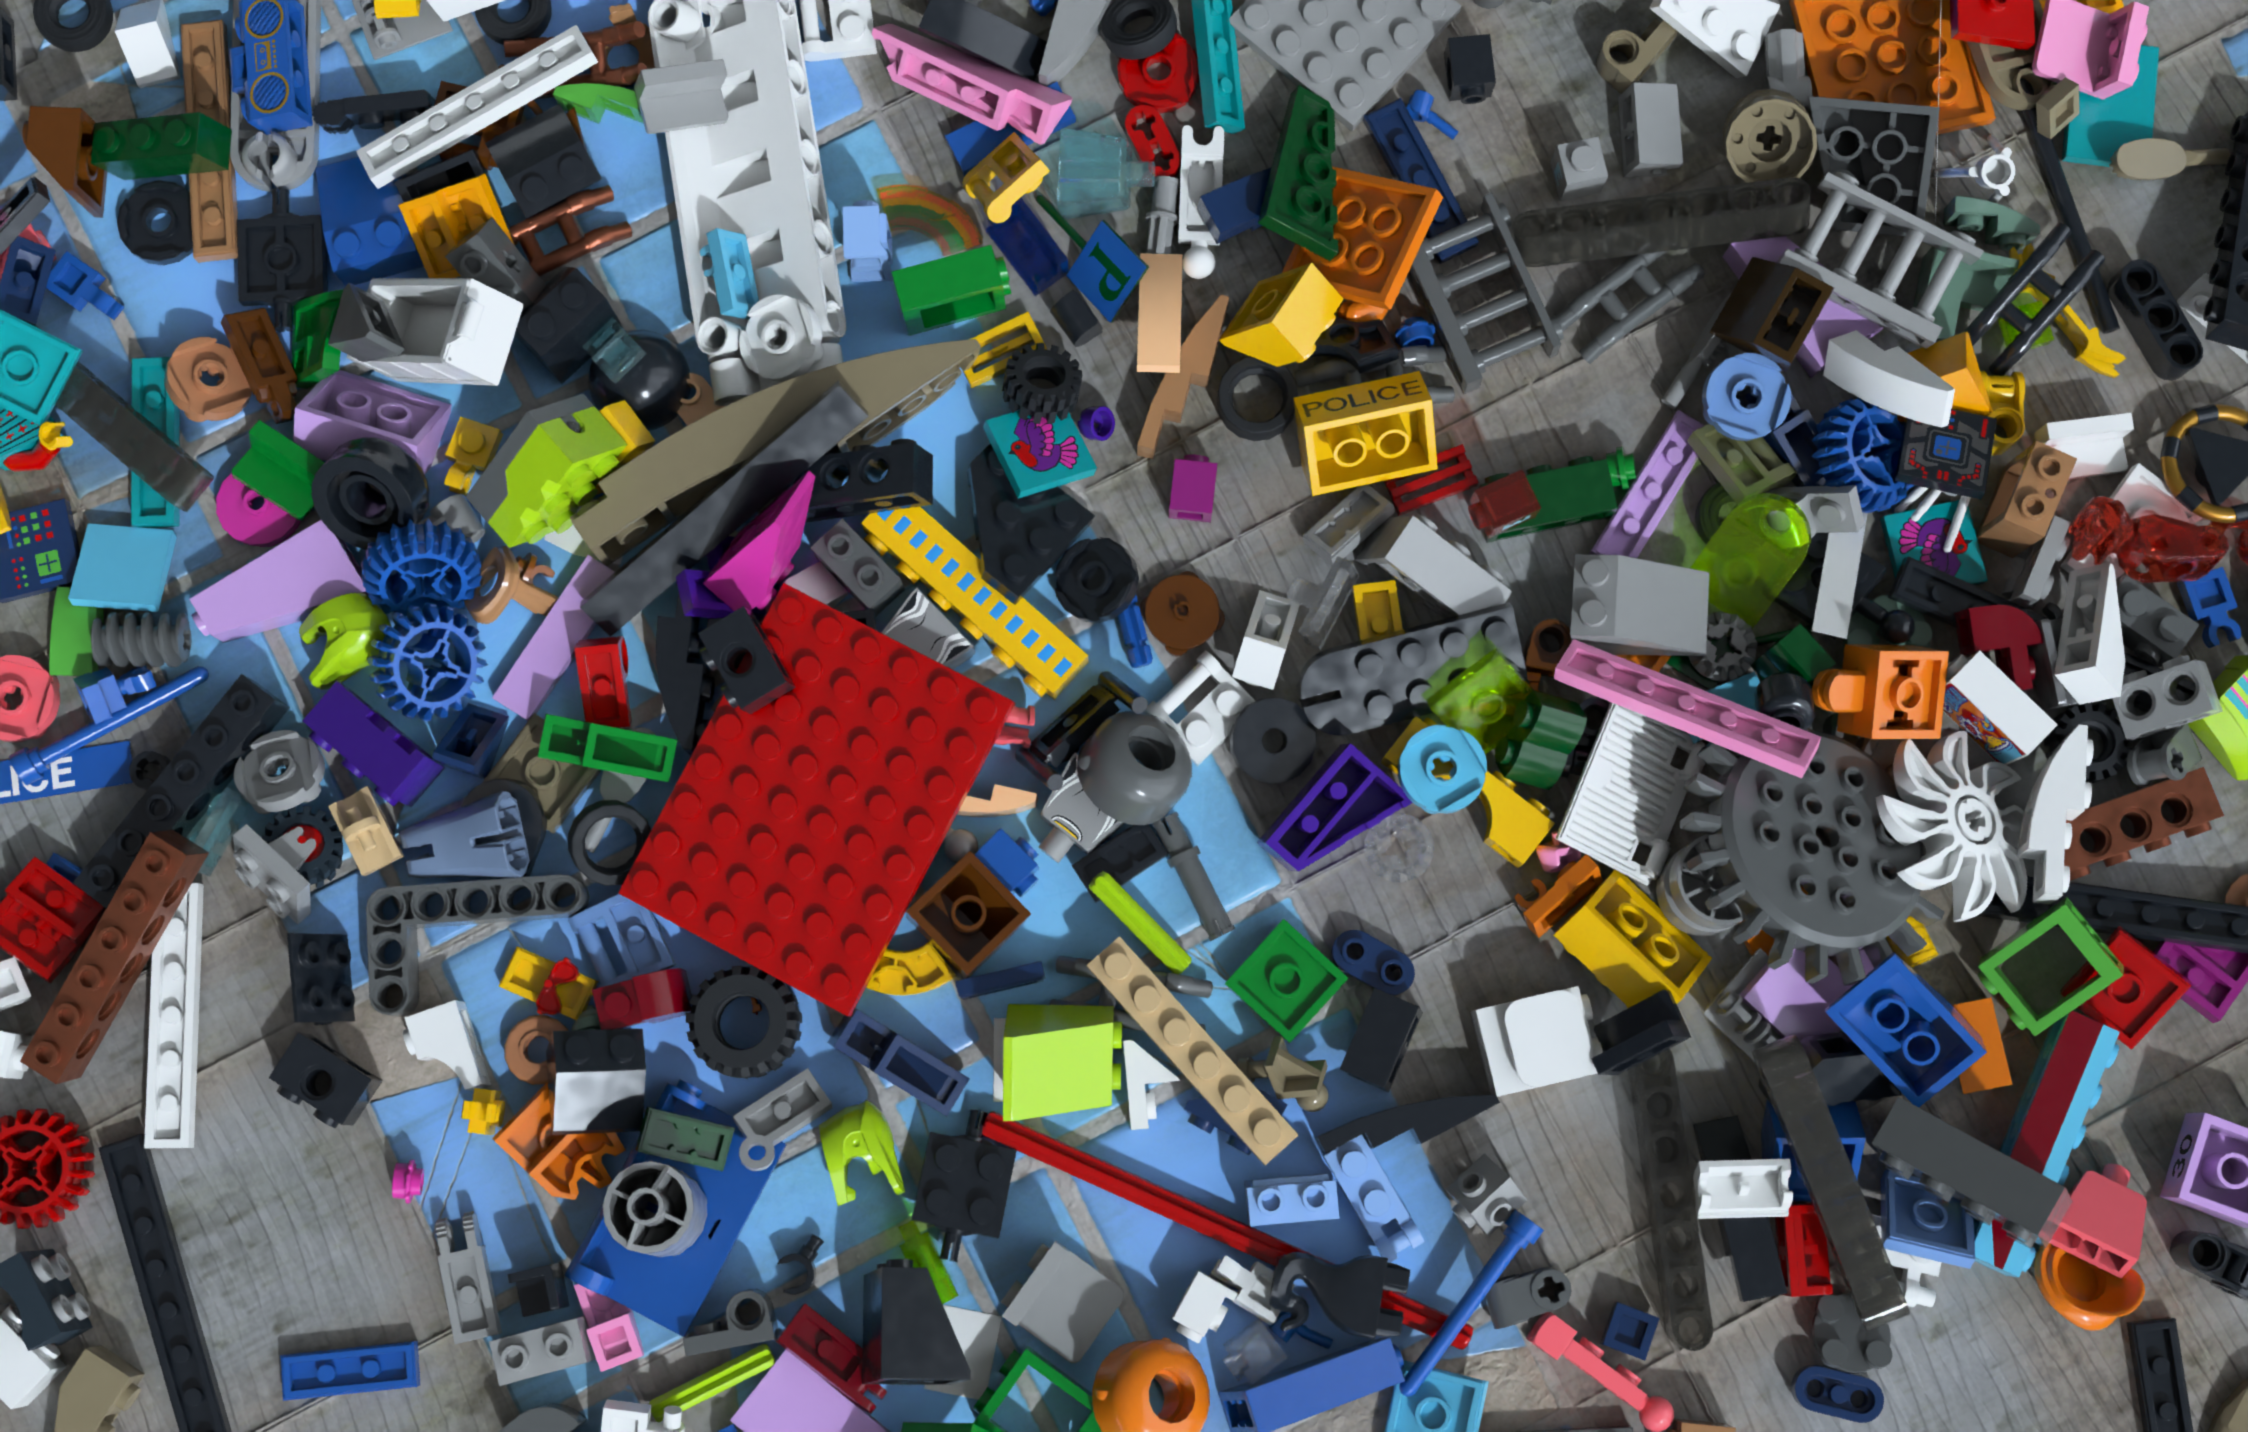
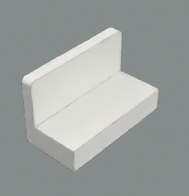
M2124 413L2046 423L2033 434L2035 442L2039 441L2077 458L2069 479L2125 472L2128 469L2123 437L2134 430L2132 414Z

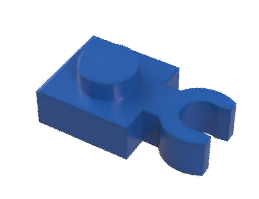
M2224 567L2190 576L2177 582L2189 618L2194 621L2201 619L2204 621L2205 627L2202 632V639L2208 648L2220 644L2216 635L2218 628L2226 632L2229 642L2241 638L2239 625L2236 621L2229 618L2227 614L2228 611L2238 606Z

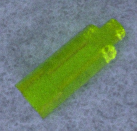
M909 1221L899 1226V1231L905 1243L899 1245L904 1258L913 1260V1268L928 1269L942 1304L959 1296L942 1259H939L940 1255L928 1231L921 1234L914 1221Z

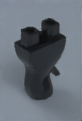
M1287 1253L1276 1258L1269 1305L1274 1309L1291 1313V1317L1284 1319L1281 1323L1280 1329L1282 1331L1302 1326L1309 1317V1306L1302 1296L1292 1291L1294 1281L1301 1279L1309 1287L1324 1314L1340 1330L1351 1335L1366 1338H1375L1376 1335L1400 1336L1404 1312L1381 1308L1383 1290L1406 1294L1410 1270L1394 1263H1388V1258L1373 1255L1359 1256L1346 1263L1334 1265L1308 1253Z

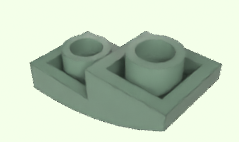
M1955 196L1944 208L1943 225L1957 226V229L1963 232H1976L1985 228V244L1999 245L2001 250L2009 251L2013 247L2016 250L2024 249L2040 234V225L2013 209L1987 200Z

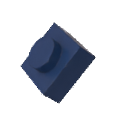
M1614 1301L1600 1344L1645 1361L1660 1318Z

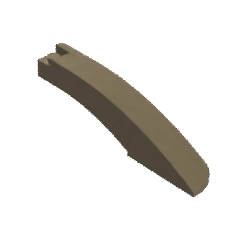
M968 339L878 353L812 371L744 397L684 427L604 478L598 484L605 494L584 505L577 513L570 517L571 522L595 556L605 566H609L678 519L837 381L868 411L869 416L829 450L843 453L852 451V448L857 445L873 446L932 405L956 384L955 381L962 373L959 369L960 367L963 371L971 368L980 353L981 345L976 339Z

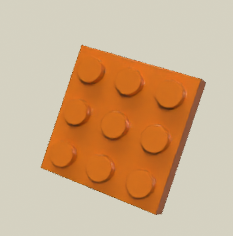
M1332 166V169L1336 170L1337 185L1332 189L1333 205L1337 206L1338 222L1333 226L1334 239L1338 240L1339 253L1331 261H1328L1295 243L1282 273L1313 263L1343 299L1391 310L1443 196L1435 188Z

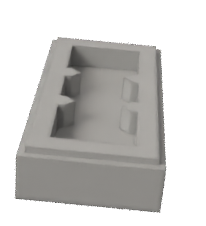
M1368 484L1357 486L1302 535L1304 544L1334 567L1395 513L1394 506Z

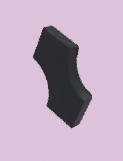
M1334 313L1336 316L1335 321L1320 334L1314 343L1316 349L1309 357H1337L1352 364L1359 373H1363L1399 359V353L1382 320L1354 322L1343 319Z

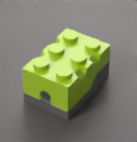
M584 394L529 410L482 473L466 498L509 548L525 542L534 544L546 534L554 531L557 534H561L573 525L570 517L578 511V506H583L594 498L598 492L597 484L601 478L608 476L619 465L617 458L627 446V443Z

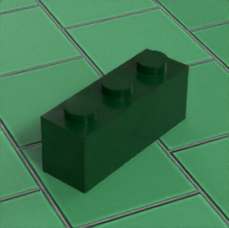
M201 112L94 123L90 164L123 180L224 171L229 169L232 129Z
M1593 456L1573 459L1568 462V467L1552 470L1549 464L1532 467L1526 470L1527 475L1510 478L1509 473L1495 474L1485 478V483L1480 484L1475 494L1486 543L1611 518L1618 509L1607 459L1594 461ZM1519 520H1520V521H1521V520H1524V521H1522V522H1520V523H1517V524L1513 525L1515 522H1517V521H1519ZM1509 524H1510V525H1513V526H1511V527H1509V528H1506V529L1502 530L1505 526H1507V525H1509Z

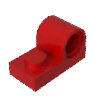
M623 636L579 640L574 650L585 721L618 728L630 727L632 717L626 683L629 664L625 638Z

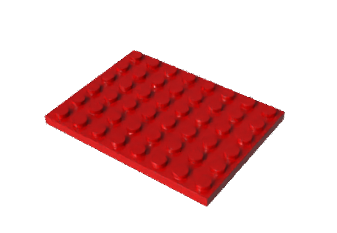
M783 583L761 627L796 688L752 714L741 710L739 706L735 709L732 708L723 695L618 894L836 1011L851 1017L1010 715L1015 702ZM746 652L736 673L740 674L749 670L752 665V655L750 652Z

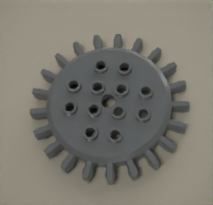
M1838 712L1825 719L1823 732L1813 731L1811 724L1806 731L1821 736L1819 748L1810 763L1816 768L1817 774L1811 770L1809 765L1802 779L1742 754L1734 757L1724 747L1710 742L1697 755L1720 774L1718 781L1698 772L1685 781L1683 787L1684 790L1710 802L1709 812L1693 811L1680 820V829L1694 833L1709 834L1711 850H1704L1689 860L1687 865L1689 871H1705L1717 868L1725 886L1713 892L1705 904L1710 911L1723 908L1734 900L1745 913L1746 919L1738 925L1732 938L1738 945L1759 934L1760 930H1763L1774 938L1767 966L1774 970L1790 961L1794 949L1805 952V982L1812 984L1828 976V956H1836L1844 986L1853 985L1866 978L1859 953L1860 950L1864 949L1874 968L1893 953L1885 940L1887 936L1893 940L1907 957L1926 946L1925 940L1913 929L1906 919L1910 915L1928 927L1941 920L1944 911L1921 897V890L1910 886L1897 874L1899 871L1917 863L1924 856L1926 848L1921 841L1907 846L1900 844L1890 835L1880 818L1876 797L1886 795L1905 802L1900 798L1896 789L1893 763L1884 769L1872 758L1874 751L1878 748L1880 739L1862 737L1857 741L1856 745L1844 740V733L1837 731ZM1767 790L1770 792L1775 801L1769 798ZM1806 803H1808L1814 814L1808 810ZM1845 816H1847L1848 820L1852 823L1853 826L1848 824ZM1816 828H1821L1827 832L1831 840L1830 848L1822 845V842L1816 836ZM1764 830L1767 832L1768 836L1771 838V841H1769V840L1765 837V835H1764ZM1803 843H1805L1811 854L1804 849ZM1843 856L1845 857L1846 861L1850 864V866L1845 864V862L1843 861ZM1882 868L1887 872L1889 878L1883 875ZM1800 884L1803 885L1804 889L1808 892V895L1803 893V891L1800 888ZM1944 885L1933 888L1932 890H1937L1943 887ZM1840 896L1842 897L1843 901L1847 904V907H1845L1841 903Z

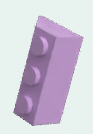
M339 370L318 382L295 407L293 442L320 460L327 461L339 446L350 440L362 437L379 438L404 449L415 459L424 474H426L432 466L451 413L452 405Z

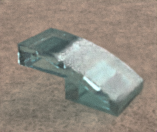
M614 317L583 346L592 357L591 359L615 384L647 354Z

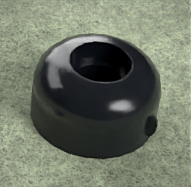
M362 437L350 440L339 446L314 476L311 495L320 519L332 533L354 547L367 550L368 543L376 542L378 532L390 534L392 524H396L401 528L406 527L409 519L414 524H419L429 507L430 490L422 468L404 449L386 440ZM368 483L373 484L375 487H377L383 495L379 494L374 489H372Z

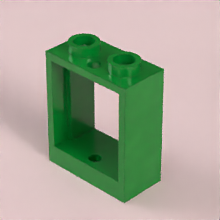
M992 245L891 272L909 336L1006 310L1004 296L1011 294L1010 280L1003 256L995 258Z
M1029 1346L1026 1347L1022 1354L1015 1349L999 1370L1005 1376L1004 1380L996 1391L987 1387L972 1408L979 1413L973 1424L989 1432H1008L990 1418L1026 1367L1030 1365L1091 1410L1076 1432H1101L1095 1419L1092 1393Z

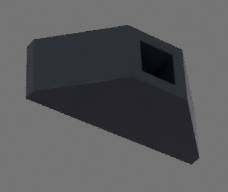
M1845 1032L1805 1036L1759 1079L1758 1087L1775 1110L1786 1111L1797 1110L1800 1107L1816 1105L1835 1106L1842 1102L1859 1100L1877 1101L1884 1097L1901 1096V1091Z

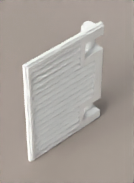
M1610 702L1555 839L1648 886L1651 880H1656L1657 877H1660L1671 849L1669 847L1670 843L1667 840L1687 792L1683 789L1684 783L1698 772H1702L1705 761L1697 754L1705 746V743L1700 741L1693 744L1689 734ZM1677 747L1690 753L1683 770L1670 765ZM1639 842L1652 848L1645 866L1632 861Z

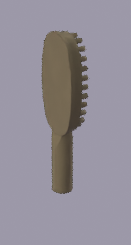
M2146 138L2121 145L2113 153V156L2110 157L2112 163L2109 166L2113 167V173H2117L2118 177H2123L2124 179L2157 180L2179 174L2187 166L2227 164L2230 152L2227 148L2184 150L2175 141Z

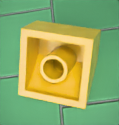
M1313 263L1300 266L1258 281L1219 341L1228 348L1276 367L1295 361L1301 363L1314 353L1316 349L1314 343L1320 334L1335 321L1336 316L1334 313L1342 303L1343 297Z

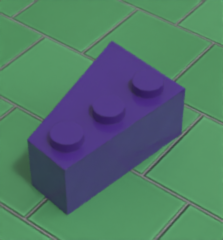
M338 681L332 685L302 720L313 730L309 737L327 752H330L332 748L339 752L345 758L341 764L358 778L362 779L366 776L377 786L374 791L392 806L401 802L412 807L445 769L443 765L432 759L431 755L357 694Z
M1351 743L1340 744L1257 843L1288 871L1299 872L1339 848L1348 840L1377 825L1396 811L1412 804V802L1398 784Z

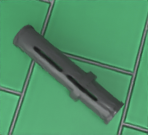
M1174 812L1152 825L1156 829L1170 857L1167 860L1169 867H1175L1209 935L1208 938L1212 941L1222 936V934L1224 935L1234 930L1235 927L1232 925L1198 858V855L1201 854L1198 846H1192L1178 817V813Z

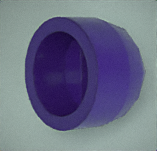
M1091 406L1084 409L1080 414V421H1078L1077 425L1079 432L1090 440L1104 441L1110 438L1115 428V418L1112 411L1104 406ZM1094 423L1099 424L1097 430L1094 428Z

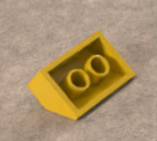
M1615 869L1580 904L1553 935L1563 944L1568 953L1580 960L1595 975L1596 979L1602 985L1608 987L1627 1008L1662 990L1671 991L1677 1004L1684 998L1712 960V957L1687 933L1672 925L1661 909L1626 875Z

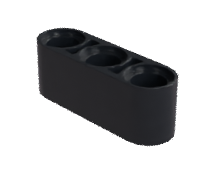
M2137 259L2130 261L2110 279L2107 289L2109 298L2152 371L2163 380L2173 381L2179 379L2200 363L2203 357L2202 344L2157 268L2147 260ZM2127 277H2131L2139 283L2140 291H2136L2128 285ZM2148 313H2153L2160 319L2161 327H2156L2150 322ZM2170 349L2180 353L2183 364H2179L2171 358Z

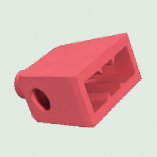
M2112 1163L2104 1166L2102 1174L2087 1170L2070 1191L2069 1195L2073 1202L2049 1243L2122 1279L2139 1259L2147 1201L2143 1195L2127 1188L2131 1177L2130 1172L2125 1167Z

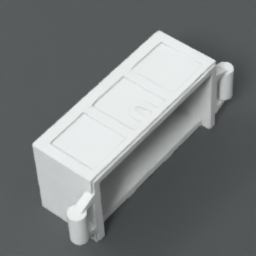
M472 278L371 279L367 292L384 301L405 350L399 356L361 362L347 354L348 359L398 382L498 386L520 319L523 303Z

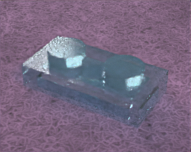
M226 787L223 794L219 793L216 795L207 809V816L209 818L200 832L197 831L190 837L189 840L209 852L198 873L208 876L212 874L233 835L252 806L243 798L240 792Z

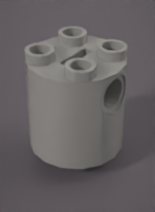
M653 1161L637 1163L618 1173L608 1186L603 1202L604 1222L613 1239L627 1250L656 1257L680 1255L692 1246L703 1232L708 1214L707 1197L697 1181L683 1171ZM648 1202L659 1206L656 1214L646 1209Z

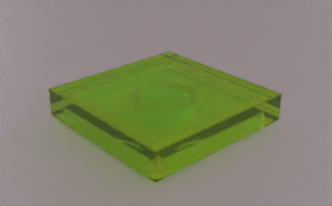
M1494 648L1426 699L1429 708L1447 727H1453L1457 730L1462 729L1470 733L1479 742L1486 755L1497 746L1498 741L1505 737L1514 726V712L1517 705L1524 701L1527 695L1534 689L1498 649Z

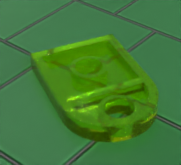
M1755 494L1737 503L1689 567L1690 569L1709 572L1708 602L1725 613L1738 615L1748 625L1752 626L1753 629L1804 561L1811 543V528L1808 519L1801 508L1793 501L1777 494ZM1772 511L1784 512L1790 519V527L1781 531L1771 528L1766 520L1767 514Z

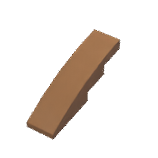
M1219 296L1193 327L1182 344L1180 351V373H1165L1151 402L1137 444L1138 456L1154 459L1164 420L1181 423L1191 384L1205 388L1208 387L1228 310L1229 296Z

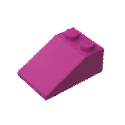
M810 471L805 473L736 534L703 582V585L733 611L743 606L750 611L755 607L760 611L763 610L778 592L773 587L775 583L780 584L793 570L795 565L791 562V559L801 544L816 477Z

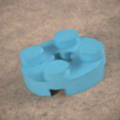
M1432 725L1417 732L1406 743L1398 759V779L1408 799L1416 806L1421 807L1425 812L1429 814L1454 813L1468 806L1480 794L1485 782L1487 760L1481 745L1470 733L1462 729L1457 730L1453 727H1446V725ZM1439 758L1442 763L1450 761L1453 764L1454 768L1449 772L1451 779L1444 781L1442 777L1435 778L1431 771L1435 768L1434 759Z

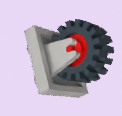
M303 806L302 813H296V807L288 809V815L285 817L279 812L274 816V824L268 822L266 825L265 836L262 835V838L247 824L233 835L235 851L233 856L236 861L237 868L235 873L249 888L254 889L257 886L268 896L266 899L267 904L278 916L283 919L289 916L297 925L311 914L310 885L315 884L317 889L323 887L324 880L328 878L331 881L336 876V868L340 869L342 864V834L340 830H337L335 820L332 817L327 820L326 812L320 809L317 814L311 813V807Z

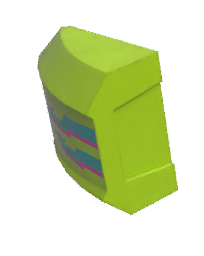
M2237 655L2233 657L2224 667L2225 670L2213 681L2223 712L2190 722L2188 725L2234 779L2240 781L2248 780V655Z

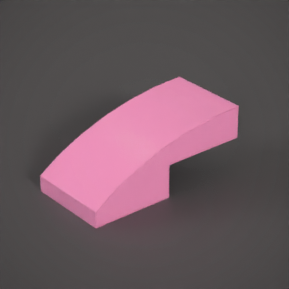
M575 1284L574 1289L589 1327L586 1329L600 1371L603 1372L644 1356L633 1311L607 1296L600 1295L579 1284Z

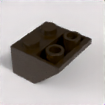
M1752 257L1709 333L1746 353H1756L1769 358L1780 367L1782 372L1786 373L1834 287L1796 267Z

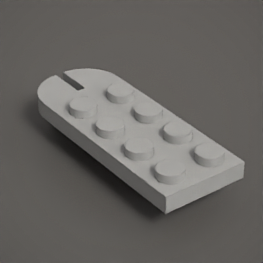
M233 0L232 48L245 45L238 38L235 30V19L240 17V0ZM296 0L304 6L311 108L314 110L318 102L320 103L321 0ZM231 86L230 129H232L230 157L237 173L249 185L262 191L271 192L272 182L278 189L285 188L288 190L297 188L305 183L313 174L319 157V125L313 120L314 117L312 116L313 126L278 133L271 131V134L266 135L247 123L240 106L241 98L245 97V93H234ZM273 155H278V160L273 165Z

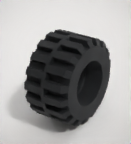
M732 966L730 970L725 971L722 969L713 973L715 977L711 980L705 979L699 985L701 990L697 996L692 995L689 1002L692 1004L691 1012L686 1013V1023H689L690 1031L686 1033L689 1042H692L695 1047L693 1051L698 1058L706 1062V1066L731 1077L758 1078L767 1075L766 1073L771 1070L776 1071L783 1066L782 1062L787 1057L790 1058L795 1051L793 1047L796 1041H800L802 1032L799 1031V1026L803 1022L802 1013L798 1010L797 1005L799 1002L796 996L791 993L790 987L786 983L756 967ZM742 996L754 997L760 1000L769 1013V1028L765 1037L756 1046L748 1049H739L728 1044L723 1038L720 1029V1020L724 1009L731 1001Z

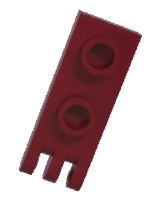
M806 1303L801 1305L775 1340L870 1415L876 1409V1405L864 1396L865 1392L868 1390L880 1400L887 1394V1391L879 1384H862L863 1348Z

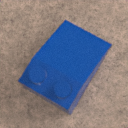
M359 157L316 168L322 228L332 271L345 286L348 283L357 285L371 281L372 278H383L424 267L398 206L403 203V200L395 182L405 176V174L377 189L370 180Z
M1895 952L1870 971L1866 978L1858 981L1825 1009V1012L1901 1093L1917 1107L1922 1106L1987 1053L1981 1035L1942 995Z

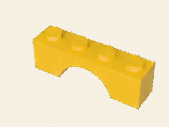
M1415 716L1383 757L1381 763L1398 776V759L1406 743L1420 730L1439 724L1426 717L1422 721ZM1439 758L1434 759L1435 768L1431 771L1435 778L1451 779L1449 772L1454 768L1453 764L1450 761L1442 763ZM1487 771L1485 773V782L1478 795L1485 809L1487 819L1483 842L1518 869L1526 862L1555 823L1548 818L1550 811L1544 805L1531 797L1527 801L1513 791L1516 785L1510 779L1504 778L1502 773L1494 771L1491 774Z

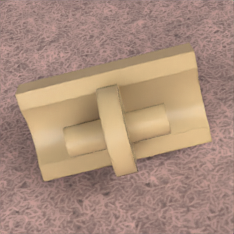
M366 786L355 794L328 806L362 876H367L404 857L371 787Z

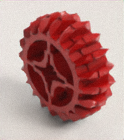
M37 1108L33 1114L29 1109H20L16 1113V1118L11 1115H4L0 1118L1 1224L11 1225L16 1221L18 1229H28L32 1223L36 1228H45L48 1226L49 1218L53 1222L63 1221L65 1219L64 1209L75 1211L79 1208L78 1201L74 1195L86 1196L90 1192L87 1186L81 1184L82 1179L93 1178L95 1175L92 1170H84V1162L93 1160L95 1155L92 1152L82 1153L81 1150L90 1139L87 1136L74 1137L79 1125L76 1122L64 1124V1114L54 1112L49 1116L48 1110L44 1108ZM35 1131L49 1138L44 1145H37L33 1150L28 1146H20L16 1142L24 1135ZM60 1157L62 1160L61 1178L56 1170L57 1161ZM4 1161L7 1162L9 1168L5 1180L3 1174ZM30 1161H36L37 1167H34V1169H37L35 1176H29L28 1170L32 1169L28 1168ZM32 1187L37 1191H45L49 1195L48 1198L36 1205L25 1204L16 1198L21 1192H28Z

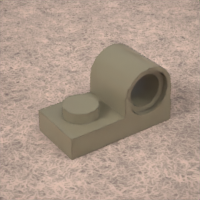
M1657 18L1651 22L1640 38L1628 30L1613 31L1604 40L1596 58L1597 71L1605 81L1622 94L1633 82H1639L1673 42L1679 32L1666 21L1660 22ZM1620 51L1626 55L1628 61L1618 62L1611 57L1610 52Z

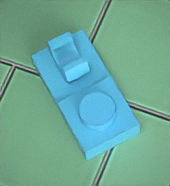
M716 228L706 233L708 245H705L700 250V256L711 258L713 264L710 269L704 271V276L714 278L716 299L722 315L750 320L751 317L747 316V314L759 301L746 235Z

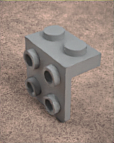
M1055 1240L1050 1248L1042 1243L1027 1264V1266L1034 1270L1024 1285L1016 1280L1002 1299L1001 1303L1008 1307L1002 1317L1016 1327L1020 1325L1070 1363H1077L1082 1359L1123 1301L1124 1291L1120 1286L1057 1240Z

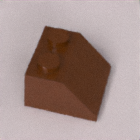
M30 106L29 120L24 122L22 130L26 148L69 195L94 217L103 218L107 171L90 164L94 123L96 122L82 108Z
M971 851L906 911V918L965 979L970 978L993 956L1031 915L1020 901Z

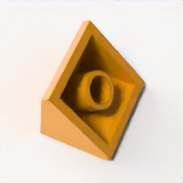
M1968 332L1938 341L1927 349L1919 348L1908 352L1909 355L1955 388L1951 409L1982 416L1993 413ZM1900 415L1897 417L1898 421H1905L1906 417Z

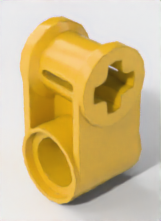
M1980 371L1993 411L1992 414L1986 416L1996 418V425L2003 427L2007 434L2006 439L2000 438L1996 434L1994 435L1991 455H2001L2021 438L2025 430V378L2022 372H2012L2011 376L1987 375L1985 371Z

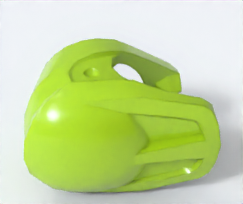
M350 593L332 598L315 608L299 627L300 637L307 645L314 644L319 637L327 635L324 654L320 663L308 678L314 687L326 690L330 689L336 681L342 684L366 666L371 665L368 663L367 658L379 655V649L374 648L370 641L374 639L384 640L386 635L381 632L380 625L392 626L387 615L377 605L372 604L367 594Z
M865 1100L860 1104L845 1107L819 1125L821 1143L838 1206L855 1200V1190L847 1185L848 1165L855 1157H862L867 1162L873 1176L884 1171L896 1195L905 1193L889 1123L875 1104Z

